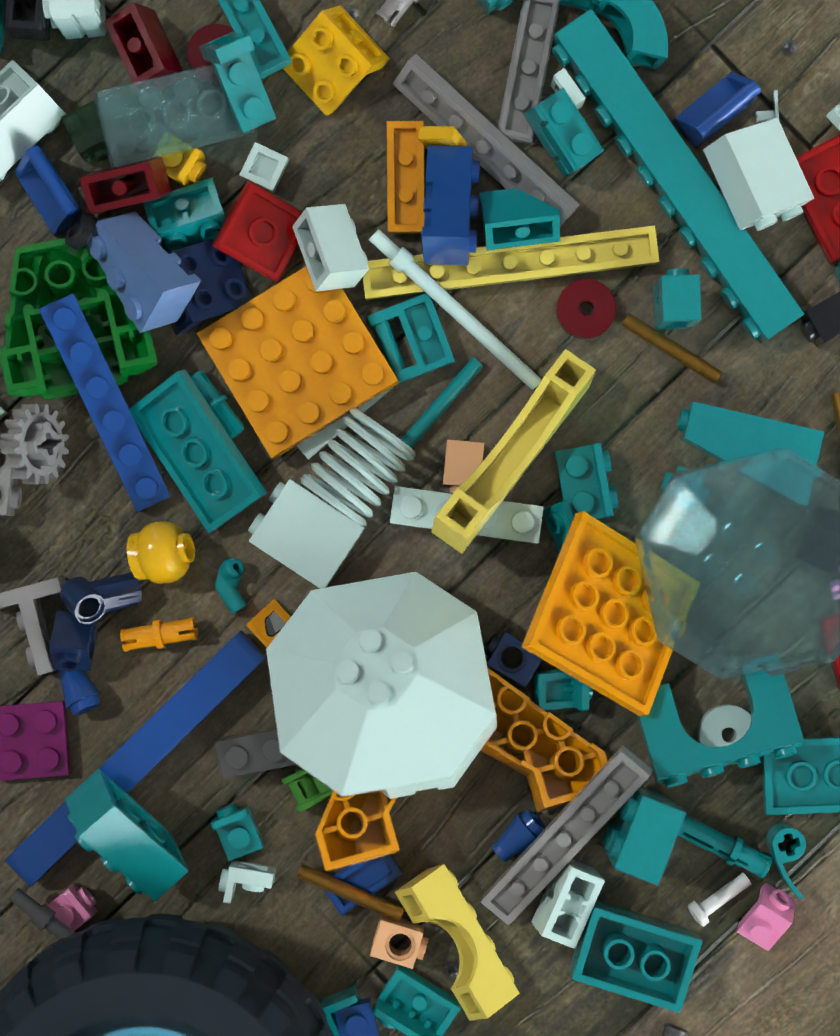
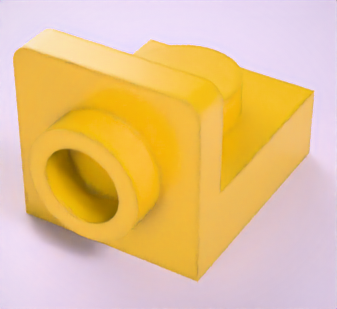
M166 132L151 156L162 155L168 178L183 187L189 186L191 181L197 183L207 166L203 163L206 157L201 150L192 148Z

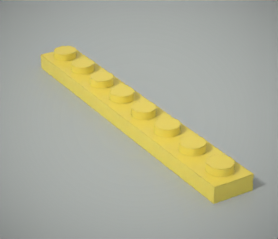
M655 225L560 237L559 242L486 250V246L476 247V253L469 252L468 265L424 264L423 254L413 255L414 258L412 259L444 290L656 265L660 262ZM389 258L368 261L369 270L363 276L366 300L426 293L403 271L398 273L388 263L390 261Z

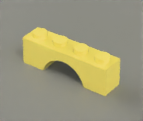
M445 864L426 869L395 891L413 924L423 922L436 924L446 930L454 940L459 953V971L451 990L469 1021L488 1019L520 994L514 984L512 973L502 964L495 952L496 948L493 940L484 933L477 921L475 909L465 900L458 888V881L455 875L447 869Z

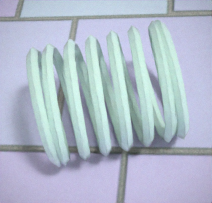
M353 408L350 409L351 416L359 422L351 417H345L344 423L374 448L344 429H336V435L364 458L335 440H327L328 446L351 466L326 451L319 452L320 458L341 476L319 463H311L312 470L329 485L310 474L303 475L301 483L360 526H366V520L353 510L367 518L373 517L372 510L355 495L374 506H381L380 498L365 485L383 495L389 494V487L377 476L392 484L398 483L397 476L387 466L396 471L405 472V464L397 456L411 461L414 460L416 454L411 447L361 411Z

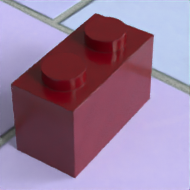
M133 2L104 21L135 88L157 93L185 75L155 10Z
M162 155L93 171L79 178L90 215L159 199L171 192Z

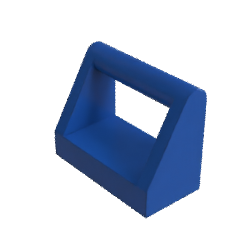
M730 72L676 116L672 122L696 150L750 106L760 94L761 88L754 80Z
M38 145L28 149L14 173L53 236L57 237L69 230L74 219L83 211L48 155Z

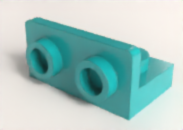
M213 178L171 191L159 199L143 202L149 225L161 238L159 245L166 252L216 239L227 219Z
M601 443L555 451L554 456L562 500L569 502L573 515L575 516L576 513L584 511L596 519L614 516L613 508H618V499L615 486H608L606 472L612 471L608 449L602 450Z

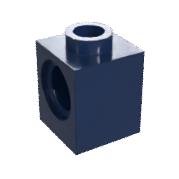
M56 611L49 647L54 669H62L69 672L77 670L91 671L97 640L95 622L83 624L70 611Z
M503 631L500 637L494 634L484 651L489 656L486 660L487 665L526 687L542 659L522 648L523 641L508 632ZM510 646L519 648L522 653L520 663L513 667H508L501 661L503 650Z

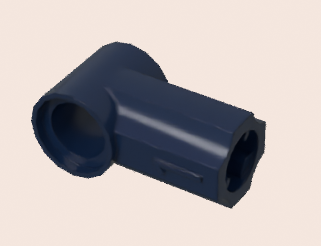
M132 572L90 582L83 577H74L63 585L60 592L61 601L75 618L83 624L96 622L105 612L138 605V602H141L142 595L138 579L134 577Z

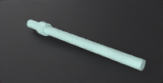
M379 229L369 238V241L390 259L388 263L398 273L403 271L531 390L539 385L542 379L412 260L414 256L406 248L402 247L400 249Z

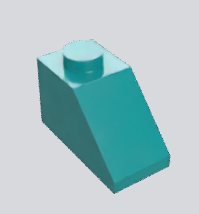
M517 188L480 192L481 221L486 250L560 241L559 209Z

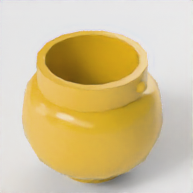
M160 521L150 523L144 526L139 533H133L128 537V563L134 577L139 581L148 579L157 584L177 581L185 575L190 563L195 559L193 539L189 533H184L173 522Z

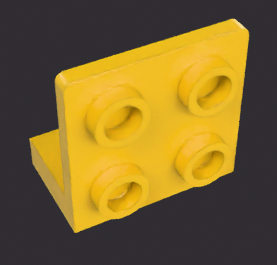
M339 5L322 10L288 50L287 53L291 58L292 64L284 67L283 70L319 109L328 116L334 113L367 74L381 70L390 58L348 12Z

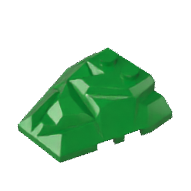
M65 238L15 248L9 288L11 295L9 311L5 317L6 332L4 346H1L0 361L9 396L30 397L39 395L42 399L51 400L79 394L39 311V308L72 293L75 295L117 385H123L128 382V376L144 373L158 365L150 330L140 333L134 322L127 317L123 303L115 290L109 286L103 269L98 261L92 257L87 243L78 251L66 245Z

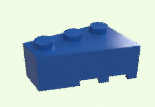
M428 145L425 180L426 196L424 199L425 216L424 227H422L424 264L468 265L469 252L476 253L477 230H470V218H478V195H471L472 183H479L480 161L473 160V147Z

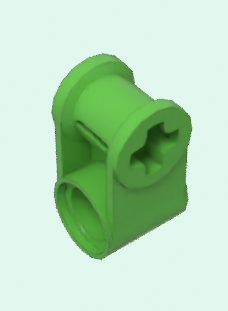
M302 768L281 778L283 784H288L297 802L295 807L297 812L304 811L332 795L333 792L331 788Z

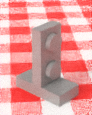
M57 577L0 593V609L19 604L20 611L16 612L18 627L21 633L27 634L30 647L26 648L27 661L31 669L36 668L38 676L57 670L53 668L49 648L51 637L40 598L59 594L66 583L65 577Z

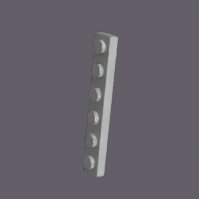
M417 54L407 61L393 82V85L437 126H454L466 140L467 147H473V159L480 161V166L505 189L517 188L559 209L561 228L580 204Z
M622 745L487 890L480 902L507 925H510L651 776L652 769Z

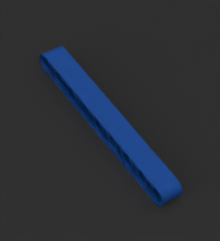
M241 630L99 769L128 793L253 672L267 656ZM66 801L4 860L29 887L34 885L78 842L75 838L77 830L68 819L70 811Z

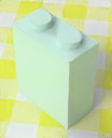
M778 118L724 134L703 149L740 231L755 226L757 231L765 229L778 222L777 217L780 216L783 222L802 214L803 209L801 206L815 199Z
M289 479L286 485L279 482L268 499L273 505L266 515L259 513L249 527L248 531L253 534L249 542L318 588H326L365 528L293 480Z

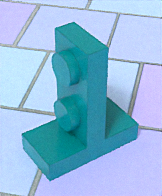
M231 32L199 46L204 60L212 63L241 133L276 119L250 54V51L255 50L250 35Z

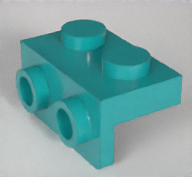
M398 965L377 996L372 1014L385 1027L395 1028L407 1036H443L461 1009V1005L450 994L410 969Z

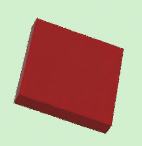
M247 181L212 247L272 282L278 283L299 245L292 226L303 212L251 181Z

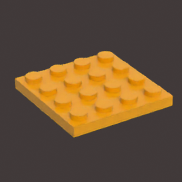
M307 266L197 333L273 460L350 413V409H358L400 383L343 289L316 292Z
M584 511L576 513L521 647L636 715L648 716L698 582Z

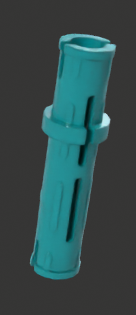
M685 815L678 833L679 837L724 859V863L730 866L735 864L762 879L766 876L772 864V856L744 844V840L738 836L732 838Z

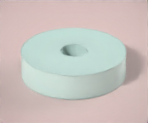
M722 704L711 708L704 714L698 725L697 736L699 743L711 747H722L738 741L748 731L751 715L746 710L732 704ZM725 728H732L734 731V736L729 741H724L722 738V732Z

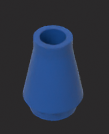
M57 669L66 709H71L73 716L82 715L101 705L98 698L101 693L84 670L69 672Z
M527 809L524 813L518 812L499 839L492 844V848L501 860L507 862L513 856L525 851L546 826L531 809Z

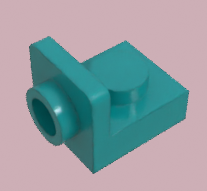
M233 803L216 811L218 817L214 818L210 824L212 829L217 831L228 861L264 847L248 805L239 808L237 803Z

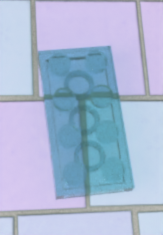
M212 64L93 92L110 166L114 168L255 133L254 129L245 133L239 131Z

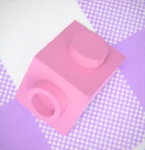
M765 883L760 889L758 901L738 923L737 933L769 951L792 925L796 901L785 891Z

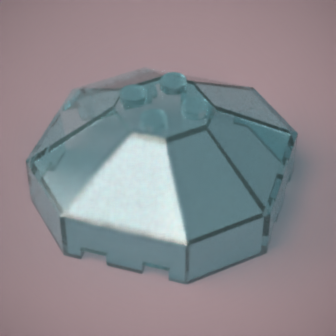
M775 448L675 472L634 536L658 641L721 680L761 670L771 676L796 671L799 667L818 663L821 665L836 661L840 655V481L790 449Z

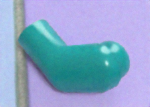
M237 558L227 559L220 565L215 581V589L231 614L247 605L238 591V586L244 573V564Z

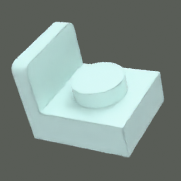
M232 860L229 870L222 869L218 891L225 892L223 903L231 904L235 894L236 883L242 884L244 890L252 892H264V888L271 889L274 883L276 867Z

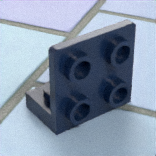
M215 239L167 252L168 254L176 253L181 259L179 266L188 275L196 274L201 280L179 320L171 324L175 335L190 331L203 320L232 312L253 299L238 261L212 247Z

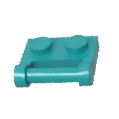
M427 293L367 316L370 327H375L388 364L400 382L399 384L455 363L431 297ZM395 318L400 320L416 362L415 365L408 368L405 367L389 325V321Z

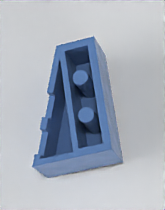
M135 211L97 221L87 244L92 257L98 261L103 269L109 286L115 290L123 303L127 317L134 322L138 331L142 333L177 322L201 280L196 274L188 275L179 266L181 264L179 256L176 253L168 254L159 245L161 238Z

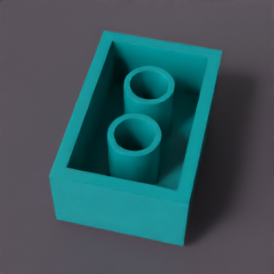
M97 769L65 798L70 811L68 819L77 830L75 838L78 843L88 852L94 849L99 853L101 861L112 873L116 874L120 871L126 877L125 880L137 894L141 895L144 892L152 900L156 901L189 871L172 833L100 769Z
M640 786L619 808L614 824H607L601 839V844L605 845L604 852L614 869L659 885L686 812L671 797Z
M596 901L574 950L569 972L572 980L681 1013L703 940L695 931Z

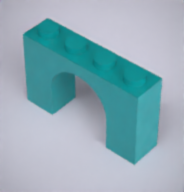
M778 654L741 664L739 672L750 705L751 723L748 731L741 739L727 746H706L691 738L681 725L669 683L659 686L649 715H637L656 784L665 782L666 787H673L688 782L687 776L701 772L703 778L712 777L724 773L723 766L738 763L739 768H746L761 763L760 757L774 753L775 759H780L797 753L796 747H800L803 744L804 738Z

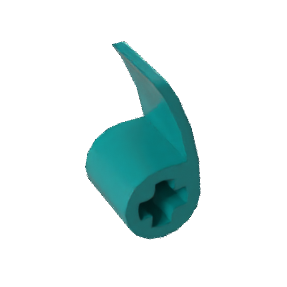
M777 823L768 830L766 835L769 854L773 857L772 862L786 886L799 899L805 898L790 880L783 863L799 859L806 849V840L803 834L792 825ZM785 834L793 839V841L788 842V849L786 850L778 845V843L784 841Z

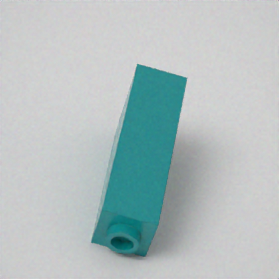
M691 402L688 404L687 409H681L676 430L682 431L681 441L793 504H808L824 431L698 402Z

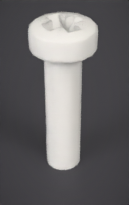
M742 872L700 904H697L695 901L691 902L688 905V909L698 924L704 927L710 922L708 919L710 914L752 884Z

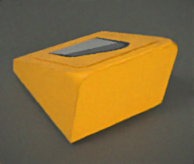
M273 599L246 626L268 648L291 616Z

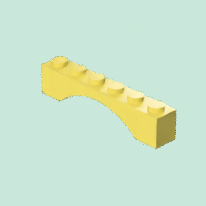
M565 349L543 377L522 411L477 469L455 490L435 516L431 533L463 554L589 389L596 369Z

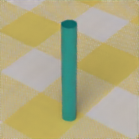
M472 357L401 440L413 449L484 366Z

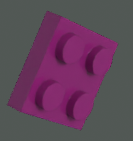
M64 700L0 705V781L71 774L67 712Z

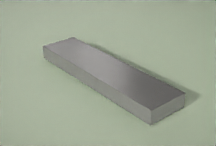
M523 0L498 124V130L513 142L532 145L534 131L523 114L541 102L560 6L558 0Z

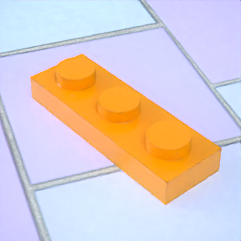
M387 121L388 234H422L425 216L424 145L418 140L420 127L424 126V121Z

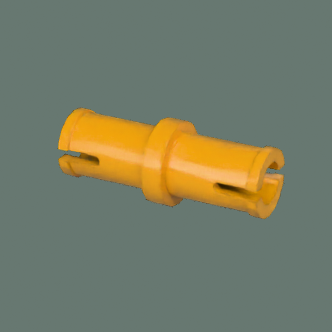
M193 616L187 619L164 623L159 619L154 620L152 625L128 629L123 628L120 630V639L125 641V644H122L124 652L156 646L157 649L166 648L167 644L198 640V627L194 628V625L197 624L196 619Z

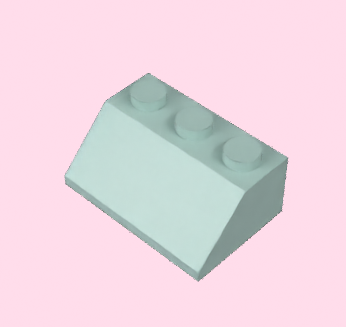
M13 59L0 71V182L6 176L7 171L18 160L23 158L25 152L33 147L45 134L54 131L59 125L60 120L66 115L40 85Z

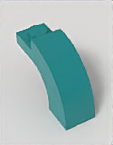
M558 0V4L585 11L592 8L595 13L607 18L618 30L623 44V54L630 64L657 70L668 58L667 30L660 11L652 0Z

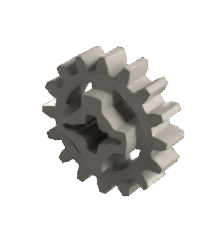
M22 404L21 409L12 410L14 419H6L4 422L9 429L8 433L1 434V438L7 441L6 447L1 449V454H8L9 457L5 467L15 468L12 477L14 479H22V484H49V479H57L59 477L56 468H65V463L61 459L62 455L69 454V450L64 447V441L69 439V435L62 434L61 431L65 422L64 420L56 421L58 411L49 410L48 404Z

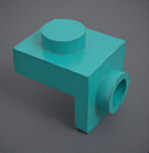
M560 669L535 671L533 674L534 703L543 710L574 707L579 711H589V700L593 696V689Z

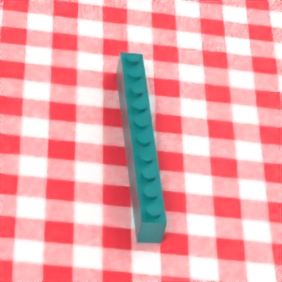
M592 8L556 32L552 42L555 46L552 48L555 58L562 67L568 65L575 75V78H573L575 84L585 97L589 95L596 105L594 113L600 123L605 128L610 125L618 138L615 139V143L621 153L626 158L629 156L633 158L639 167L636 169V173L641 182L647 188L652 186L660 197L657 200L660 209L666 217L671 218L673 216L681 227L678 233L685 245L690 249L695 247L702 258L699 263L703 271L710 279L714 277L723 288L720 293L726 304L731 309L737 308L743 316L744 320L741 323L747 334L753 340L758 338L763 343L803 316L804 312L746 229L739 230L726 200Z

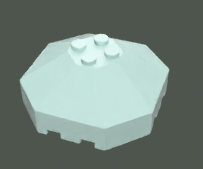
M417 572L311 590L266 649L280 753L342 797L382 790L383 794L391 799L416 794L415 791L437 787L438 790L453 788L497 728L496 713L477 611Z

